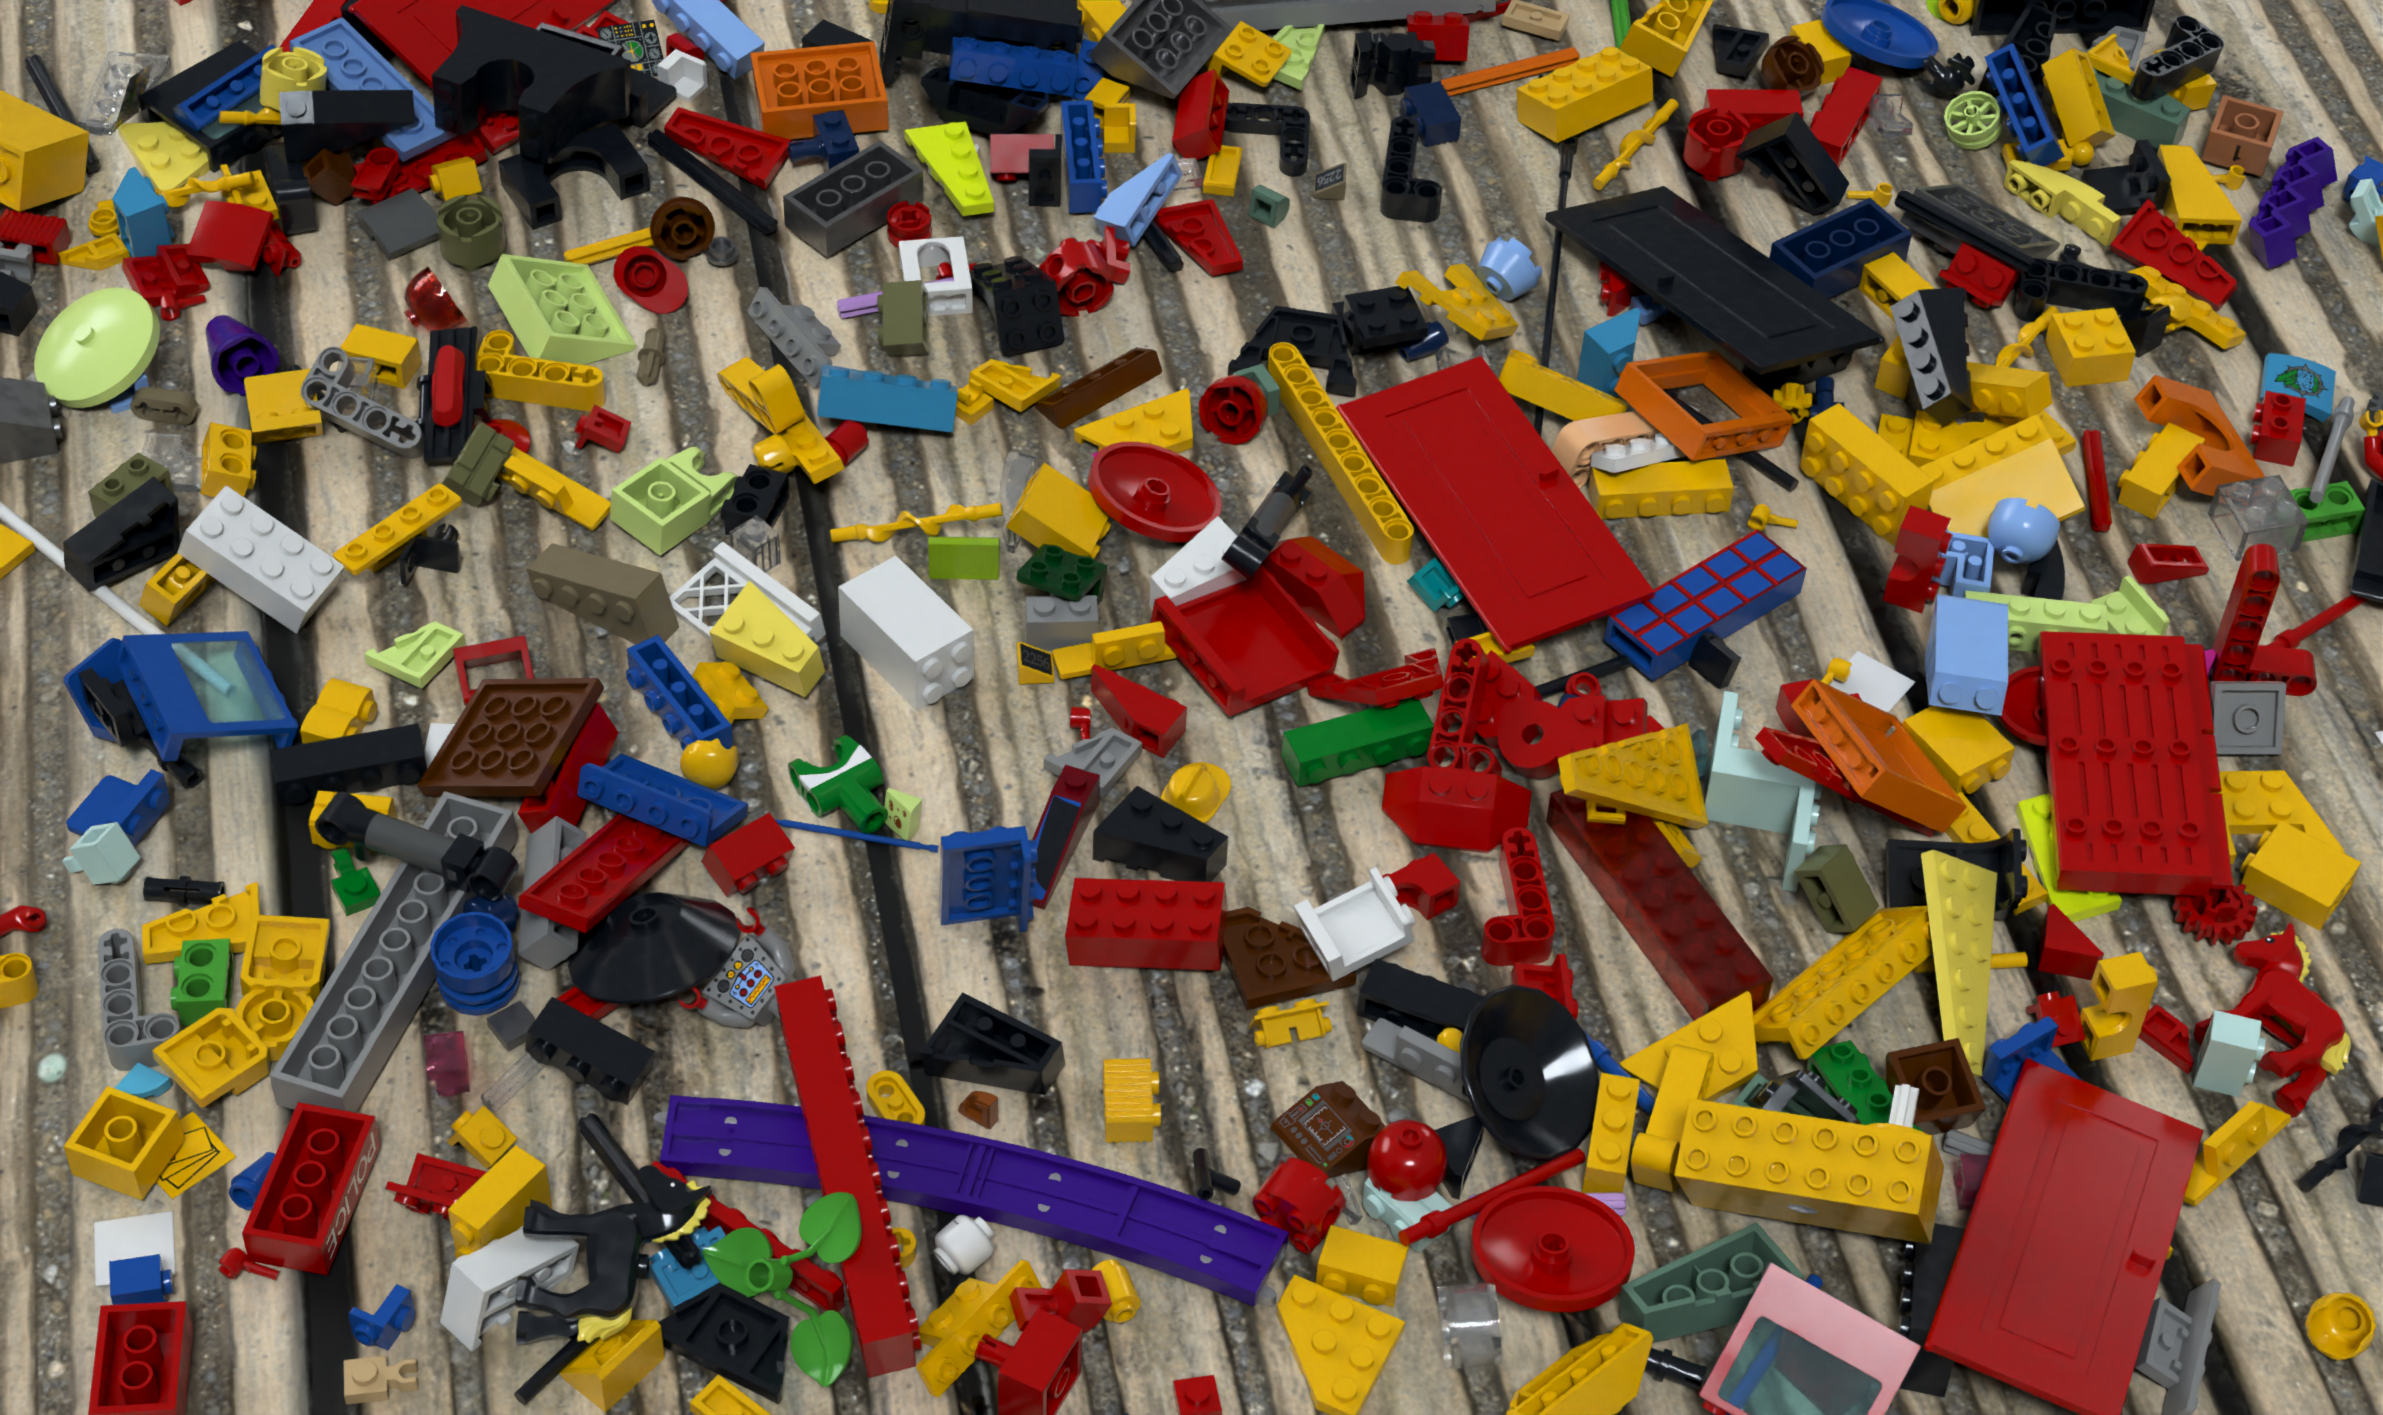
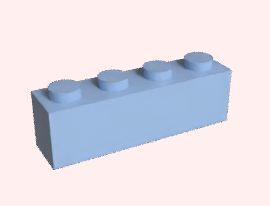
M652 0L655 8L660 13H664L680 32L685 33L716 62L719 69L724 72L726 71L734 80L752 69L750 53L764 52L765 42L720 0Z

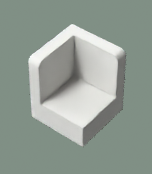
M675 49L657 65L658 80L674 86L677 93L676 97L681 100L691 102L708 87L706 63L698 58Z

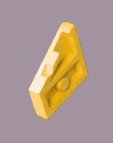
M990 359L970 372L969 381L971 379L983 385L984 393L1022 412L1059 388L1062 376L1052 372L1050 378L1031 375L1032 368L1010 365L1007 362Z

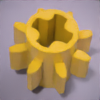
M1786 383L1780 390L1774 389L1773 400L1795 418L1793 424L1800 422L1804 417H1810L1813 395L1812 393L1805 394L1804 385Z

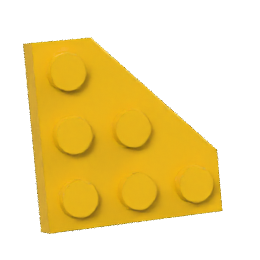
M1294 1274L1277 1304L1276 1315L1281 1327H1284L1290 1340V1348L1301 1375L1304 1374L1311 1390L1310 1396L1317 1410L1329 1415H1359L1404 1332L1405 1321Z

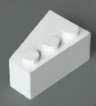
M1219 516L1150 577L1149 606L1152 610L1154 600L1166 595L1175 606L1247 580V578L1221 560L1237 535Z

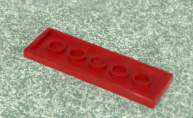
M619 813L519 895L518 907L587 933L689 845L691 841Z

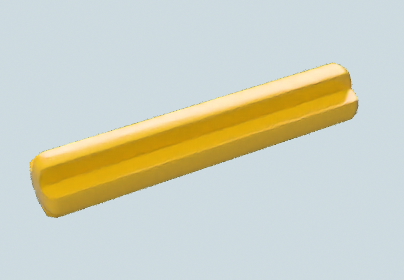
M649 227L564 252L565 262L590 265L618 257L625 249L633 246H646L649 248L655 246L651 238Z

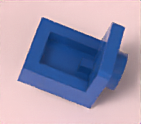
M396 1284L374 1315L353 1307L348 1316L354 1337L366 1346L376 1345L388 1351L401 1332H406L414 1321L416 1312L411 1290Z

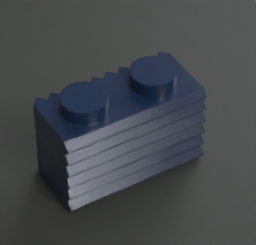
M1441 81L1405 87L1404 98L1400 100L1401 113L1403 116H1409L1417 120L1419 123L1418 136L1424 146L1445 144L1447 141L1451 143L1453 140L1457 142L1460 136L1461 116H1459L1454 104H1452V100H1450V96H1448Z

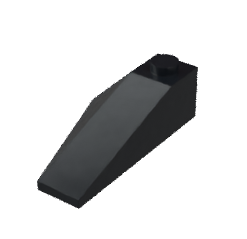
M312 90L279 92L281 127L287 161L311 160L323 148L335 153L415 123L413 90Z

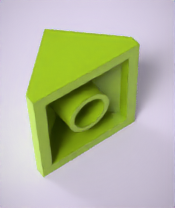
M928 537L929 579L999 580L1000 538Z

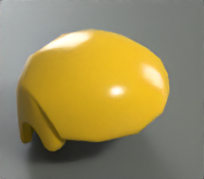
M717 738L712 741L697 740L688 744L680 758V769L686 779L716 790L728 784L735 774L740 760L738 749L736 746H732L730 749L724 748Z

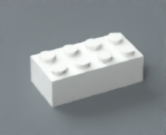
M225 486L185 530L177 551L179 555L296 634L336 588L344 570L343 564L228 486Z

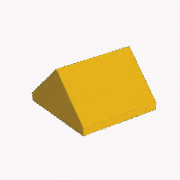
M630 1320L628 1326L604 1341L598 1337L559 1374L567 1383L606 1413L665 1359L661 1325L657 1320Z

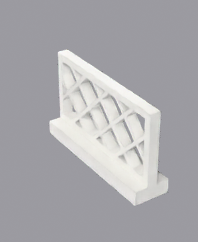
M721 542L713 549L715 558L669 597L675 615L712 642L709 632L714 626L708 627L704 624L705 616L723 615L731 605L730 594L740 593L750 580L815 643L826 634L821 614L724 542ZM716 572L725 578V585L706 586V580ZM724 594V605L705 607V596ZM687 597H699V607L683 608L679 604ZM756 675V676H757L758 678H760L762 681L765 680L764 678H762V677Z

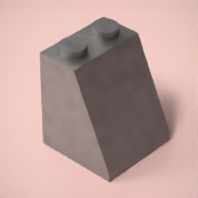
M0 377V464L59 453L56 439L63 438L59 418L52 419V416L59 415L54 395L47 396L44 383Z

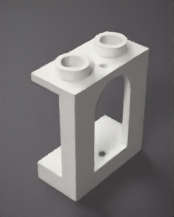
M963 236L899 241V267L902 269L904 281L921 280L919 267L939 266L943 262H947L952 266L954 281L923 283L928 291V316L973 313L972 283Z

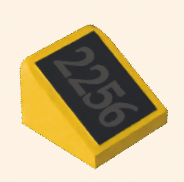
M1017 642L1018 683H1054L1052 653L1023 642Z

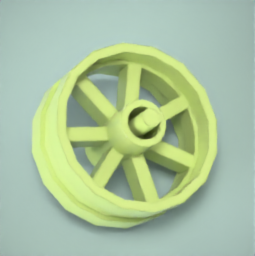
M1970 91L1960 94L1949 103L1945 110L1944 119L1949 138L1958 147L1975 150L1987 147L1996 141L2002 133L2003 119L1997 100L1991 94L1982 91ZM1989 110H1991V111H1993V112L1995 113V114L1985 115ZM1955 119L1961 121L1952 126V123ZM1991 123V125H1989L1988 127H1986L1984 124ZM1968 128L1966 133L1960 132Z

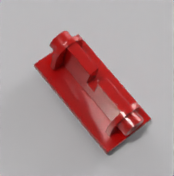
M272 221L260 256L274 274L280 276L282 267L295 268L300 265L301 253L295 249L292 243H287L288 238L281 231L279 225Z

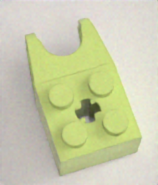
M698 447L687 448L667 459L660 457L612 489L610 520L661 556L706 525L721 511L724 501L726 499L730 500L734 492V485L738 476L733 472H723L715 476L700 474L699 471L705 463V453Z

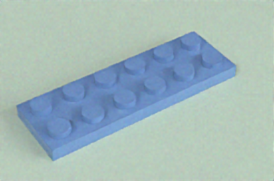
M343 17L290 40L291 52H293V47H300L322 56L324 66H327L326 86L330 90H413L415 123L385 135L377 136L387 147L396 150L403 162L456 136V133L435 127L434 106Z

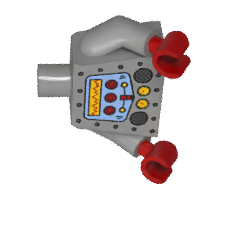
M747 908V912L756 919L754 924L747 926L739 918L736 919L739 930L748 934L734 950L731 958L719 969L702 991L708 996L705 998L701 997L700 991L694 986L691 988L695 992L693 1002L684 1003L677 998L678 1003L682 1007L687 1009L697 1007L699 1008L698 1012L722 1026L749 1028L756 1022L766 1026L774 1016L780 1020L774 986L797 981L792 976L795 966L788 944L767 924L762 925L760 923L759 913L754 908Z

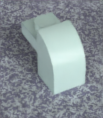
M2373 179L2360 180L2350 198L2351 208L2356 213L2349 227L2353 234L2361 241L2380 247L2375 216L2383 214V204Z

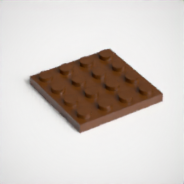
M598 678L483 679L417 787L424 796H442L444 791L460 796H541L591 710L594 708L595 703L604 690V686Z

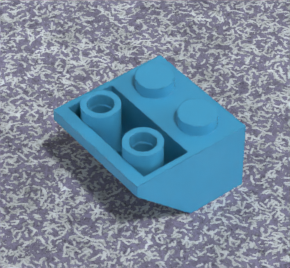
M136 167L128 169L112 198L121 240L129 250L130 257L156 256L157 245H172L171 239L174 238L173 229L166 219L169 208L165 198L162 195L157 196L153 184L148 177L143 178Z

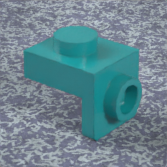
M1435 557L1407 580L1434 613L1444 604L1450 609L1465 596L1455 580Z

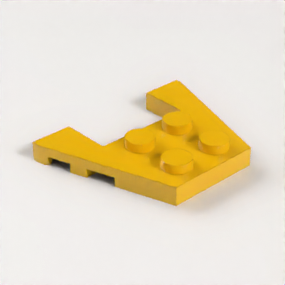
M1465 263L1450 265L1444 274L1457 287L1455 289L1440 291L1417 270L1401 272L1395 282L1404 290L1409 285L1420 292L1422 295L1419 300L1428 306L1439 305L1447 310L1449 313L1446 318L1480 341L1511 336L1519 326L1511 313L1486 289L1484 284Z
M2285 770L2219 771L2222 789L2219 793L2223 797L2231 864L2234 863L2237 855L2231 835L2264 834L2266 830L2273 832L2281 820L2345 853L2343 847Z

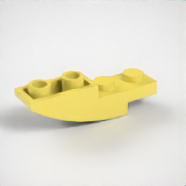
M2017 160L2009 162L2003 187L2050 219L2060 214L2106 247L2116 238L2121 217L2103 205L2105 195L2075 178L2047 167Z

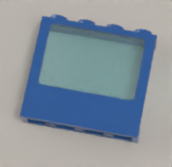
M248 631L123 635L115 664L163 762L177 761L183 741L188 738L271 734L278 748L292 746L293 740L297 738V720L292 717L286 705L284 695L279 692L273 680L271 670L267 669L261 657L260 649L254 644Z

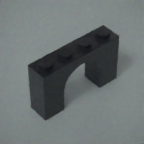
M616 122L577 135L558 153L549 165L521 156L520 154L498 161L501 186L532 230L562 220L560 197L551 185V182L558 176L568 172L587 171L600 175L609 183L620 200L650 191L648 166Z

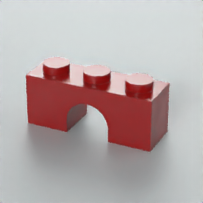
M1910 505L1899 530L1894 550L1895 553H1898V556L1888 576L1882 601L1921 614L1928 601L1934 603L1941 584L1936 582L1935 579L1941 578L1947 561L1946 558L1941 556L1942 553L1947 554L1953 538V534L1948 533L1951 518Z
M1434 852L1421 859L1412 860L1407 866L1392 874L1382 875L1383 878L1389 876L1398 893V896L1395 898L1400 906L1406 904L1408 907L1416 909L1427 921L1458 904L1460 880Z

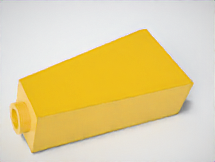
M2160 145L2157 156L2171 178L2163 207L2164 215L2175 223V227L2183 235L2185 230H2189L2190 238L2193 241H2205L2208 244L2234 245L2242 222L2241 216L2191 146Z

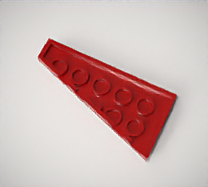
M1763 727L1756 735L1755 739L1764 748L1762 754L1774 765H1782L1844 795L1853 803L1859 802L1929 837L1936 832L1932 828L1861 798L1817 739Z

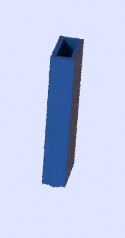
M1756 529L1653 589L1655 591L1654 598L1610 614L1604 641L1621 655H1626L1635 667L1654 681L1688 661L1697 641L1705 632H1714L1722 639H1725L1800 594L1807 568L1773 540Z

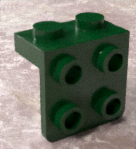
M1043 544L1017 571L1016 580L1072 601H1080L1085 595H1097V605H1099L1103 599L1108 565L1097 562L1088 556H1079L1065 551L1056 545Z

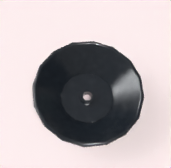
M662 892L645 893L619 904L599 921L578 942L577 951L572 954L568 968L573 985L593 1000L619 1005L654 1002L686 992L715 975L731 958L732 953L737 947L741 931L737 927L735 913L716 900Z
M1512 984L1487 993L1469 1013L1460 1042L1461 1079L1475 1115L1495 1141L1521 1158L1549 1162L1578 1148L1592 1131L1599 1087L1598 1066L1585 1032L1568 1009L1542 990Z

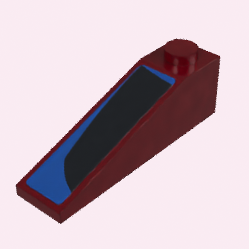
M1065 764L1051 791L1032 838L1036 842L1038 862L1035 863L1036 882H1033L1035 901H1032L1034 907L1045 910L1099 805L1100 775Z

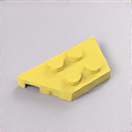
M168 122L123 123L117 128L120 138L146 177L150 179L153 187L165 191L180 188L181 186L184 187L189 177L198 178L210 171L206 150Z

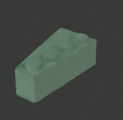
M1756 1222L1622 1285L1619 1318L1622 1322L1651 1332L1654 1338L1653 1343L1738 1323L1758 1287L1762 1274L1769 1262L1803 1281L1804 1275Z

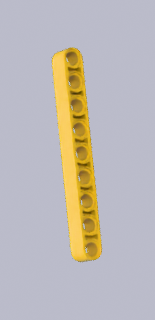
M1286 342L1272 345L1269 349L1267 371L1280 387L1282 403L1380 556L1390 564L1398 565L1407 562L1412 552L1413 525L1299 350L1294 345Z

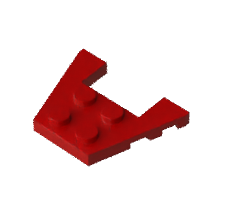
M1431 648L1404 655L1406 665L1350 680L1337 674H1332L1306 681L1309 696L1377 705L1379 708H1390L1399 705L1400 699L1412 697V699L1428 698L1433 695L1434 690L1442 689L1444 681L1436 649Z

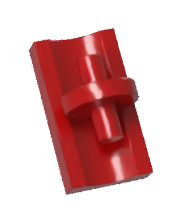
M1105 226L1104 239L1101 242L1090 239L1087 243L1094 244L1101 251L1112 275V282L1124 285L1131 271L1130 263L1125 262L1130 250L1129 242L1115 238V228Z

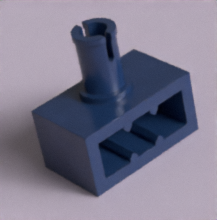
M844 110L813 115L814 139L788 142V153L792 163L818 157L825 172L859 153V147Z

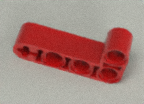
M1463 638L1457 641L1451 649L1429 745L1428 762L1431 767L1476 772V766L1480 762L1490 761L1489 766L1479 773L1502 776L1501 764L1493 751L1487 746L1473 744L1490 669V661L1481 645L1471 638ZM1464 688L1470 689L1465 697L1455 698L1460 690ZM1462 722V726L1458 731L1448 732L1452 724ZM1455 756L1454 761L1449 766H1440L1444 758Z
M1514 827L1508 829L1503 834L1499 857V867L1510 915L1490 918L1485 923L1481 956L1484 961L1493 966H1513L1515 963L1539 964L1545 962L1551 955L1555 934V923L1536 839L1529 830L1522 827Z

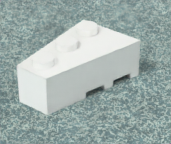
M522 1226L517 1231L501 1239H495L487 1246L469 1255L459 1257L452 1263L440 1323L473 1352L482 1345L479 1337L496 1324L504 1328L512 1321V1317L509 1314L518 1308L515 1305L518 1276L531 1277L537 1285L551 1291L573 1274L579 1244L574 1239L525 1238Z

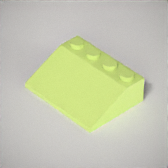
M507 254L501 255L488 283V287L529 357L585 365L635 350L636 343L588 264Z

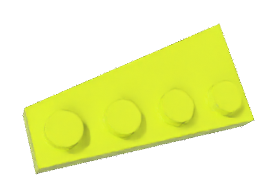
M966 121L904 130V140L909 146L913 145L922 163L926 162L931 169V175L936 182L940 181L942 183L945 194L962 216L994 212V200Z

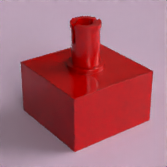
M1037 1308L1014 1347L991 1337L989 1334L982 1336V1340L985 1343L979 1341L977 1345L975 1359L985 1361L1000 1368L998 1371V1415H1056L1081 1374L1082 1328Z

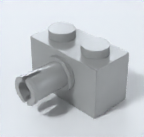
M1050 593V596L1026 597V644L1045 651H1053L1057 648L1092 642V634L1098 633L1097 595H1085L1080 601H1072Z

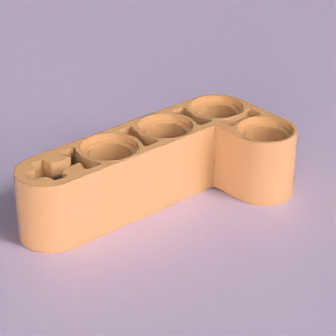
M1638 411L1577 420L1568 423L1561 429L1551 451L1580 489L1586 484L1591 474V453L1605 450V446L1611 444L1628 445L1632 439H1654L1655 434L1661 432Z

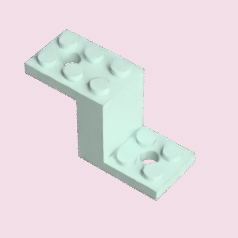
M1724 691L1704 802L1707 819L1789 834L1782 890L1796 892L1799 880L1794 871L1808 858L1805 854L1811 855L1814 850L1816 833H1814V829H1810V826L1816 827L1820 805H1818V802H1814V799L1820 800L1823 785L1782 765H1774L1766 759L1762 752L1738 748L1739 736L1733 730L1740 731L1743 709L1737 708L1739 693Z

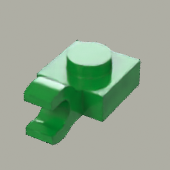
M346 847L331 852L335 861L333 866L338 875V878L331 880L332 889L346 917L373 907L381 893L368 868L365 867L356 871Z

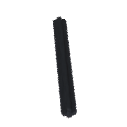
M1900 191L1894 201L1896 207L2021 274H2029L2035 264L2034 258L1908 191Z

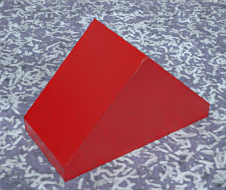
M2055 904L2048 906L2040 933L2037 970L2092 980L2098 961L2103 959L2104 953Z

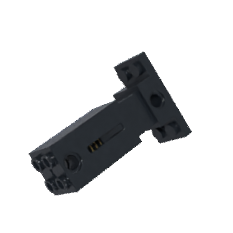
M888 0L879 51V64L883 82L892 84L894 72H900L902 57L921 60L923 51L950 55L952 37H970L979 41H998L1009 45L1033 46L1050 51L1062 50L1076 54V60L1078 61V52H1075L1076 43H1081L1083 38L1082 10H1078L1077 0Z

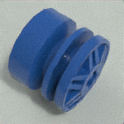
M475 911L458 914L446 920L435 931L430 944L431 958L440 995L446 1004L459 1013L474 1016L490 1014L506 1006L516 995L520 978L511 932L505 923L492 914Z

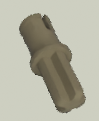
M651 328L646 331L643 348L638 352L639 366L636 378L642 381L644 386H648L649 383H655L659 367L664 362L663 348L666 334L658 328Z

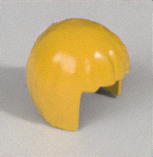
M2335 1292L2322 1296V1298L2317 1299L2312 1304L2307 1315L2305 1327L2312 1345L2327 1357L2341 1361L2355 1358L2369 1348L2375 1336L2377 1322L2375 1321L2376 1317L2374 1316L2373 1308H2370L2368 1302L2364 1301L2361 1296L2350 1292Z

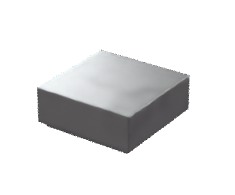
M520 1000L488 1017L487 1025L504 1048L510 1051L526 1042L527 1031L536 1019Z

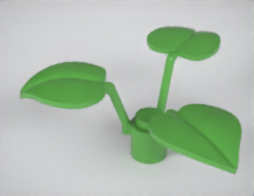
M846 1192L831 1193L818 1199L807 1208L799 1225L801 1238L811 1245L804 1251L790 1256H782L780 1259H771L772 1247L768 1238L760 1230L750 1227L736 1229L702 1251L711 1271L723 1285L746 1295V1297H755L762 1292H771L774 1294L775 1299L784 1300L810 1316L811 1319L802 1320L796 1325L790 1340L792 1356L804 1373L815 1379L822 1387L831 1386L842 1375L849 1362L853 1347L852 1331L846 1318L836 1310H828L819 1316L816 1309L789 1295L785 1290L793 1279L791 1263L808 1258L817 1251L819 1257L824 1262L837 1264L846 1261L855 1253L861 1240L862 1229L857 1200L853 1194Z

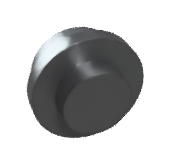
M728 237L712 239L711 244L706 249L707 260L717 266H728L734 263L739 256L737 246Z

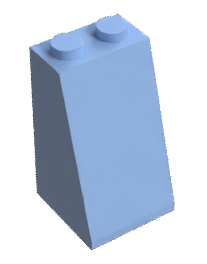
M1937 594L1924 658L1929 705L2002 716L2008 686V604Z

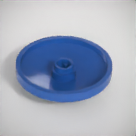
M1827 0L1821 12L1823 25L1838 41L1855 52L1880 63L1907 69L1924 68L1923 60L1926 59L1928 61L1929 55L1935 57L1938 51V42L1925 25L1901 9L1880 0Z

